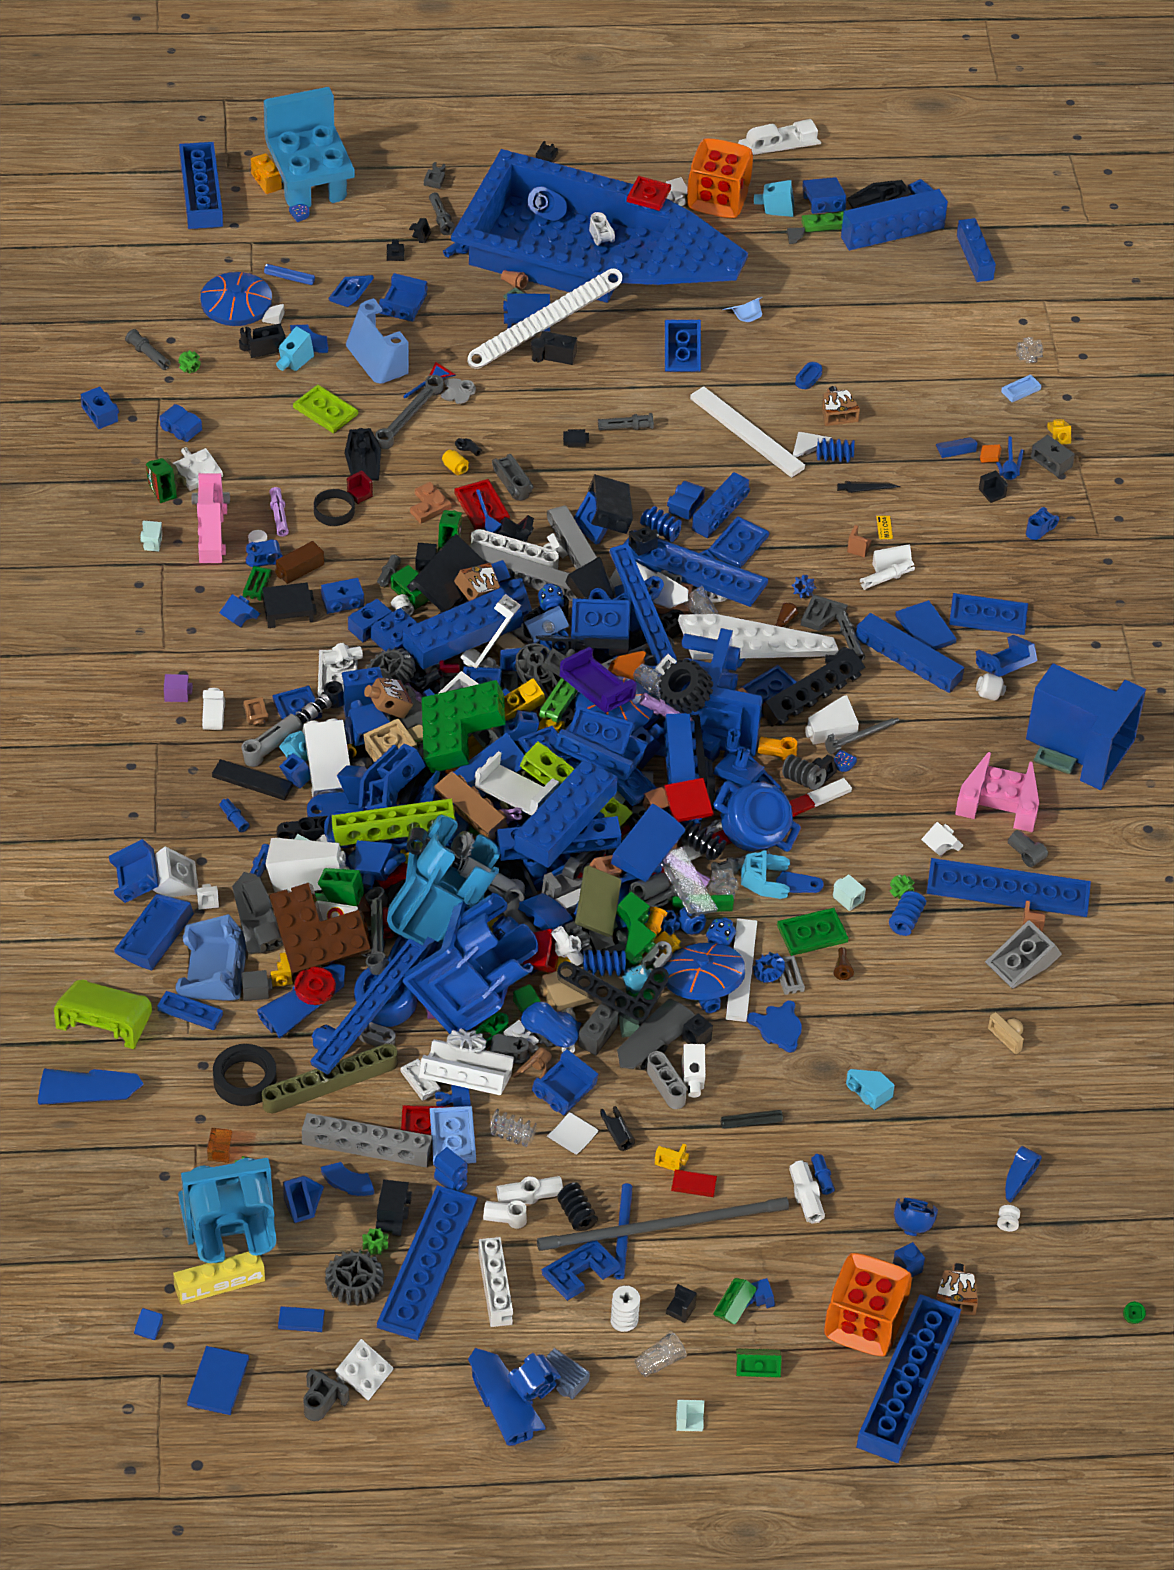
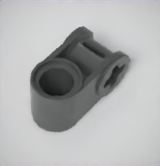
M503 1034L493 1036L490 1052L513 1056V1063L524 1064L530 1058L528 1051L529 1042L526 1038Z

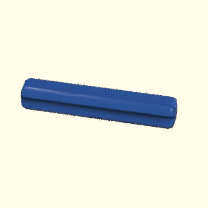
M266 264L264 268V273L267 275L308 285H313L315 282V276L312 274L271 264Z

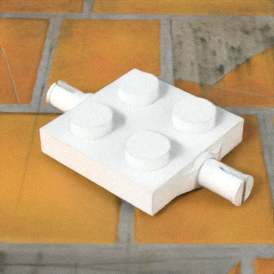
M185 447V450L184 448L181 450L185 458L173 463L178 469V474L186 478V486L190 491L199 487L198 473H221V477H223L222 470L206 448L191 454L188 448Z

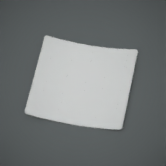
M569 1112L547 1137L577 1155L599 1130Z

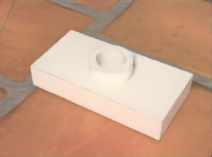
M416 1059L402 1066L401 1073L423 1101L435 1095L436 1092H440L441 1088L436 1081L419 1077L421 1061Z

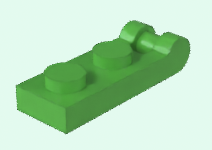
M844 211L802 215L801 221L805 228L804 231L814 232L842 229Z
M561 678L542 706L539 716L545 719L547 717L551 718L552 721L559 723L562 714L578 691Z

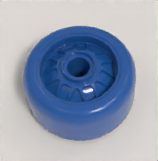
M369 968L360 974L354 987L356 1004L380 974H372ZM402 983L371 1022L384 1027L402 1024L414 1013L418 1004V998Z

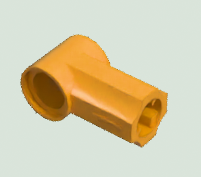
M760 737L758 753L780 757L784 762L791 754L797 757V741L792 737H785L781 740Z

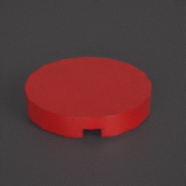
M310 967V969H304L297 975L294 989L301 1001L311 1005H320L328 1002L334 996L336 982L330 971L321 967Z

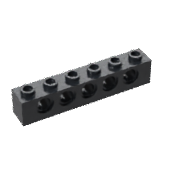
M851 649L766 700L762 704L761 712L771 727L776 724L781 726L789 720L788 717L792 714L796 717L802 713L805 706L809 708L819 702L817 699L820 697L825 699L833 693V689L837 688V690H840L847 685L848 680L851 679L853 682L861 677L862 674L860 672L866 667L855 651Z

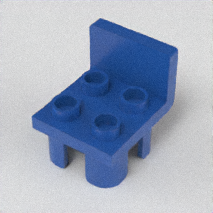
M721 628L718 640L685 633L682 639L683 648L713 654L711 663L693 660L711 676V681L713 682L711 689L713 692L709 695V701L704 703L705 706L696 712L692 710L690 717L692 718V715L699 714L702 733L706 731L721 739L720 750L725 751L724 743L727 740L728 731L735 729L734 734H736V729H738L741 733L739 738L740 747H745V751L747 748L750 749V755L755 756L758 746L763 698L760 695L735 691L738 674L730 673L729 670H737L741 648L732 646L733 630ZM690 682L682 688V691L689 686Z
M492 893L471 908L464 901L453 908L441 949L406 971L403 983L449 1034L452 1033V1030L459 1031V1029L467 1032L499 1011L504 1004L508 987L533 970V966L530 963L523 967L520 965L538 951L537 939L526 924H520L499 939L493 935L488 927L487 922L506 911L508 906L507 902L496 893Z

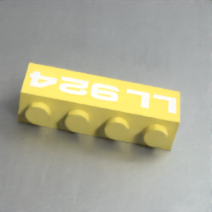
M249 1252L225 1258L223 1262L206 1263L173 1273L174 1287L181 1305L265 1281V1270L261 1256L251 1255Z

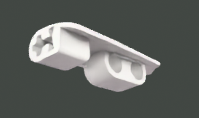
M806 119L781 128H777L775 124L752 128L748 131L746 139L739 140L738 144L752 149L753 155L817 145L821 144V141L817 139L818 130L813 121Z
M636 562L644 581L652 576H658L664 582V587L659 597L653 600L654 604L671 609L688 601L687 588L662 573L657 572L656 574ZM615 569L610 578L614 587L623 584L617 569Z

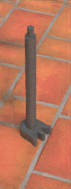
M891 718L839 740H834V734H830L825 741V747L829 754H835L841 749V746L892 726L895 722L899 721V718Z

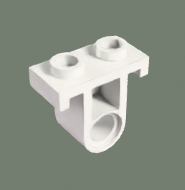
M218 688L203 690V730H223L224 693Z

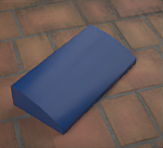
M652 803L615 850L611 864L647 882L684 834L685 828L673 816Z
M156 894L114 949V952L123 959L152 971L194 915L191 903Z

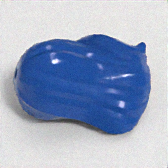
M546 1002L533 1003L523 1011L521 1016V1023L524 1028L532 1033L544 1036L556 1046L568 1048L578 1040L581 1022H577L567 1012H557Z

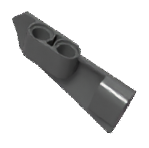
M243 872L232 886L247 951L249 954L278 949L283 946V941L266 889L261 878L257 877L256 874Z
M668 999L617 1049L620 1068L634 1069L638 1067L640 1070L647 1068L649 1054L654 1051L665 1053L668 1044L683 1035V1025L695 1016L694 1013L681 1003Z

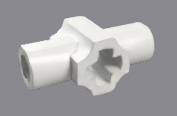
M344 643L337 644L332 648L331 652L322 653L325 666L336 664L341 669L348 668L353 664V660L363 658L360 646L349 648Z
M562 926L554 929L551 935L556 940V954L564 958L568 957L570 962L577 966L583 963V955L580 952L582 949L581 940L579 937L569 936Z

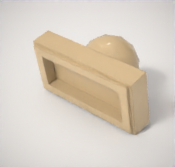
M996 1012L990 1015L988 1029L1014 1054L1021 1052L1024 1040L1020 1036L1023 1033L1021 1021L1014 1018L1005 1021Z

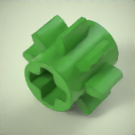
M195 351L183 352L178 359V363L181 364L179 368L183 372H196L201 365V361L198 360L200 356Z
M897 875L890 882L892 887L890 893L895 898L901 899L904 892L914 891L912 885L915 882L910 876Z
M370 1228L368 1234L362 1235L363 1250L367 1249L371 1255H381L383 1249H388V1234H383L381 1228Z

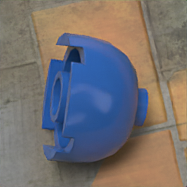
M898 1198L894 1208V1219L898 1226L904 1230L905 1234L916 1236L917 1233H924L932 1228L938 1209L934 1205L932 1209L927 1207L928 1202L919 1199L904 1198L903 1202H900V1198Z

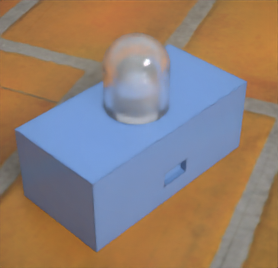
M559 606L524 622L534 643L539 641V639H536L538 635H551L569 626Z

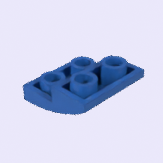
M544 893L519 903L518 910L525 912L529 917H535L533 925L540 927L542 931L554 930L557 927H564L566 924L573 922V918L568 911L556 900Z

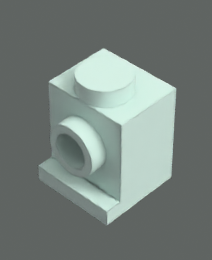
M143 521V531H141L140 540L144 542V550L159 551L163 536L162 522Z

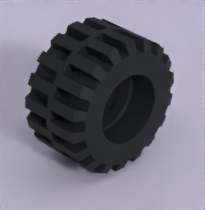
M684 659V661L677 660L676 664L672 663L669 669L666 668L664 670L665 674L660 677L662 681L659 682V687L661 688L659 693L673 709L683 714L684 712L690 714L692 710L696 712L699 710V707L703 708L705 706L704 703L709 701V695L713 692L711 689L713 687L712 678L698 663L689 659ZM690 682L689 686L682 691V688Z

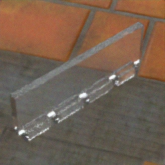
M683 847L671 849L660 864L665 869L664 871L671 884H674L673 887L680 900H682L688 914L695 912L696 915L717 912L718 909Z

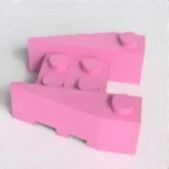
M198 473L199 563H222V555H226V544H222L221 522L224 520V515H227V503L223 501L221 473Z
M988 752L962 784L955 815L975 819L978 805L1016 813L1013 828L1033 832L1039 807L1033 762H1029L1027 773L1022 774L989 766L991 753Z

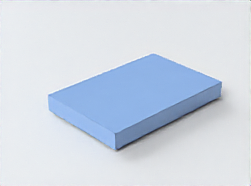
M472 1106L430 1108L433 1165L436 1155L446 1147L467 1163H476Z

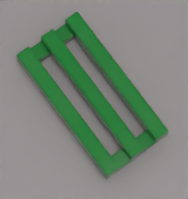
M253 566L243 590V597L247 598V596H250V599L257 597V600L261 601L262 588L267 587L272 569ZM257 571H258V572H259V575H258V577H257V579H256V582H255V585H254V587H253V590L250 591L251 585H252L253 580H254V578H255V575H256V573H257ZM264 573H266L265 576H264V579H263V581H262V584H261V586H260V589H259V591L257 592L258 587H259V585H260V582H261V580H262V577H263Z

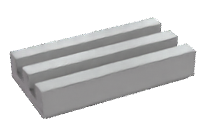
M782 957L785 962L784 970L790 985H787L783 973L779 980L784 995H788L791 991L794 994L797 990L804 992L805 986L795 957ZM789 961H790V963H791V966H792V969H793V972H794V975H795V978H796V981H797V984H798V985H795V984H794V981H793V978H792V975H791V972H790V969H789V966H788V963H787V962H789Z

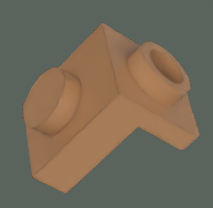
M263 697L243 701L248 725L260 726L265 724V721H268L269 715L266 713Z

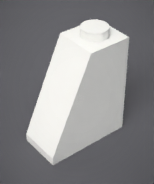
M847 695L842 696L808 718L805 733L807 738L810 737L813 745L825 743L830 734H834V740H839L858 732L859 723Z

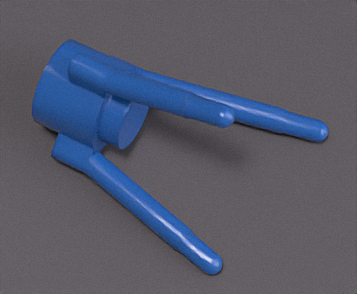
M1011 436L1008 437L1009 460L1004 463L1003 467L1000 461L996 462L999 474L1008 480L1015 479L1020 475V466L1024 450L1021 449L1016 465L1013 461Z

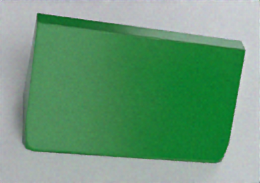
M734 1278L713 1315L735 1325L754 1295L756 1287L747 1280Z

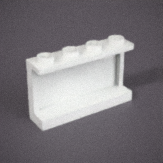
M434 1039L429 1055H423L421 1059L419 1077L501 1095L511 1077L514 1057L486 1050L476 1053L460 1052L451 1048L447 1042Z

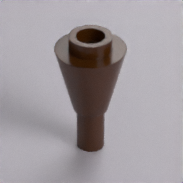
M793 603L782 604L775 626L783 627L799 614L797 607Z
M841 947L838 949L839 957L833 974L839 980H848L854 975V970L847 958L846 948Z

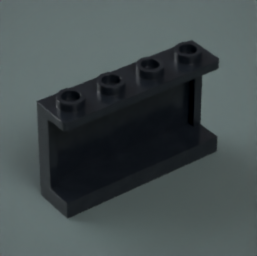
M455 534L407 585V588L411 592L417 588L440 610V613L454 608L455 602L459 604L465 598V595L454 582L460 570L487 563L464 540Z

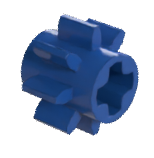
M802 575V578L795 577L796 581L791 585L795 590L793 594H800V598H806V595L813 596L812 591L817 588L814 586V579H808V575Z
M666 910L667 916L662 921L661 932L666 931L669 935H672L675 930L680 929V923L677 922L678 916H676L673 910Z

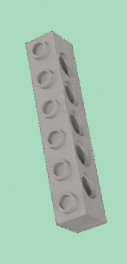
M310 1113L306 1114L302 1127V1145L426 1168L432 1151V1136Z

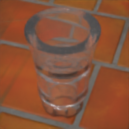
M703 586L688 595V601L683 603L693 614H718V610L709 599Z
M641 664L633 674L634 680L656 699L665 701L659 693V689H661L659 682L662 681L660 677L663 674L652 667Z
M669 1331L661 1340L634 1359V1362L639 1372L644 1377H647L674 1362L686 1358L687 1353L676 1334Z

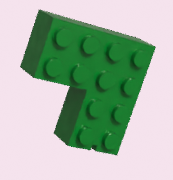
M497 680L422 697L424 761L431 773L468 765V733L505 725L504 693Z

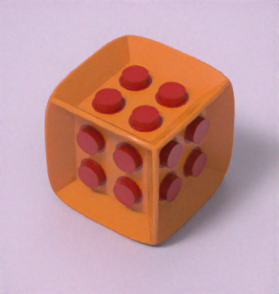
M711 138L703 139L697 148L689 173L687 188L688 207L709 215L736 218L740 214L748 194L753 164L752 149L729 141Z
M850 1253L841 1268L832 1292L831 1302L825 1319V1336L838 1344L875 1356H886L895 1341L903 1319L905 1306L910 1295L911 1273L898 1265L875 1257Z

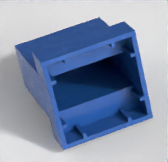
M1053 663L1035 687L1026 740L1076 758V763L1083 765L1080 781L1101 790L1135 741L1146 689L1124 680L1116 692Z

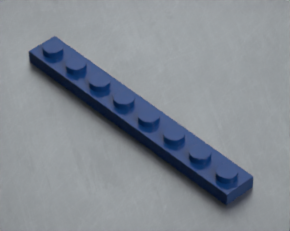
M626 543L610 548L609 552L656 664L658 665L667 654L677 661L629 544Z
M409 938L310 1060L312 1066L327 1075L332 1071L403 983L406 971L416 966L427 953L425 946Z

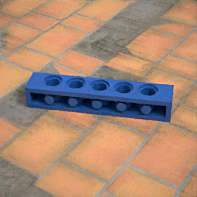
M618 816L592 819L561 854L618 848L621 844ZM521 827L497 829V843L500 849L501 861L528 858L515 851L514 834Z

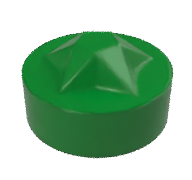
M1136 1301L1128 1303L1123 1309V1317L1130 1324H1138L1146 1316L1145 1307Z

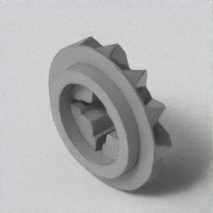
M462 831L454 838L451 850L455 852V855H462L463 859L471 855V850L474 849L473 843L475 842L473 834L468 831Z

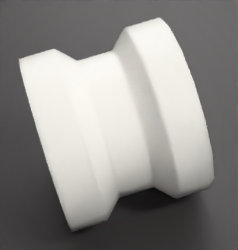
M405 594L398 595L391 601V606L395 611L401 608L409 616L414 611L413 605Z
M1012 1205L1001 1206L997 1226L1001 1230L1008 1232L1017 1230L1020 1210Z

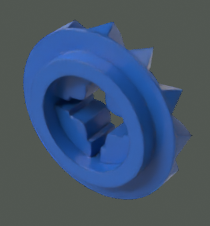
M769 952L767 955L762 954L759 960H755L756 964L753 966L755 977L761 982L768 983L777 980L783 974L785 962L778 953L773 954ZM771 964L773 968L766 969L764 965Z

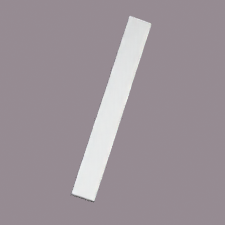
M704 386L691 394L690 399L791 478L805 469V464Z

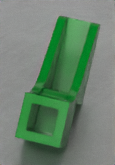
M630 892L618 904L616 915L625 922L628 928L625 969L637 966L642 961L643 954L645 952L649 953L656 945L654 943L656 934L643 925L649 917L648 911L650 906L633 892Z

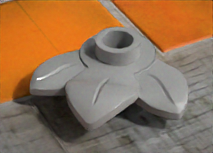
M446 379L444 383L448 389L441 394V398L447 401L455 400L456 404H462L467 402L469 397L476 392V387L470 380Z

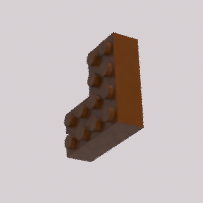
M309 882L292 887V892L286 889L269 895L292 974L298 975L302 970H308L310 967L322 968L332 963H338L371 952V938L362 911L356 910L323 921L313 885Z

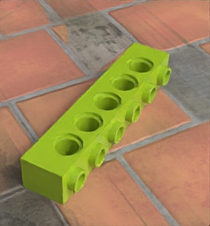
M538 741L524 755L520 764L521 768L544 785L553 778L559 781L560 786L574 770L563 758L558 757L547 746L542 745ZM613 797L600 810L605 815L604 818L618 816L620 830L626 826L633 813L627 806L622 805Z
M451 798L332 815V829L335 843L344 846L356 844L357 840L372 842L408 837L409 831L415 827L423 828L428 832L439 815H446L455 820L456 818Z

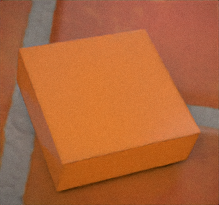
M1000 444L982 445L981 463L999 462L1001 454Z

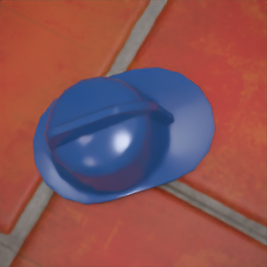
M542 186L534 188L529 193L528 206L535 214L551 221L559 220L565 215L567 209L566 202L559 194Z

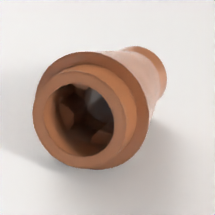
M504 270L501 274L502 280L517 289L525 288L528 283V276L524 272Z

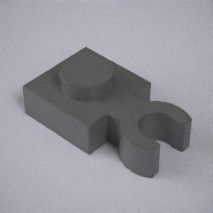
M437 162L433 163L432 170L428 169L424 178V186L441 188L445 179V164L438 168Z

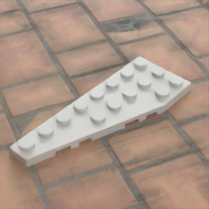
M719 614L679 615L678 618L683 635L686 633L718 640L721 628L733 630L732 646L741 648L740 659L823 657L825 654L835 655L839 651L834 637ZM689 649L692 660L713 658L711 653Z

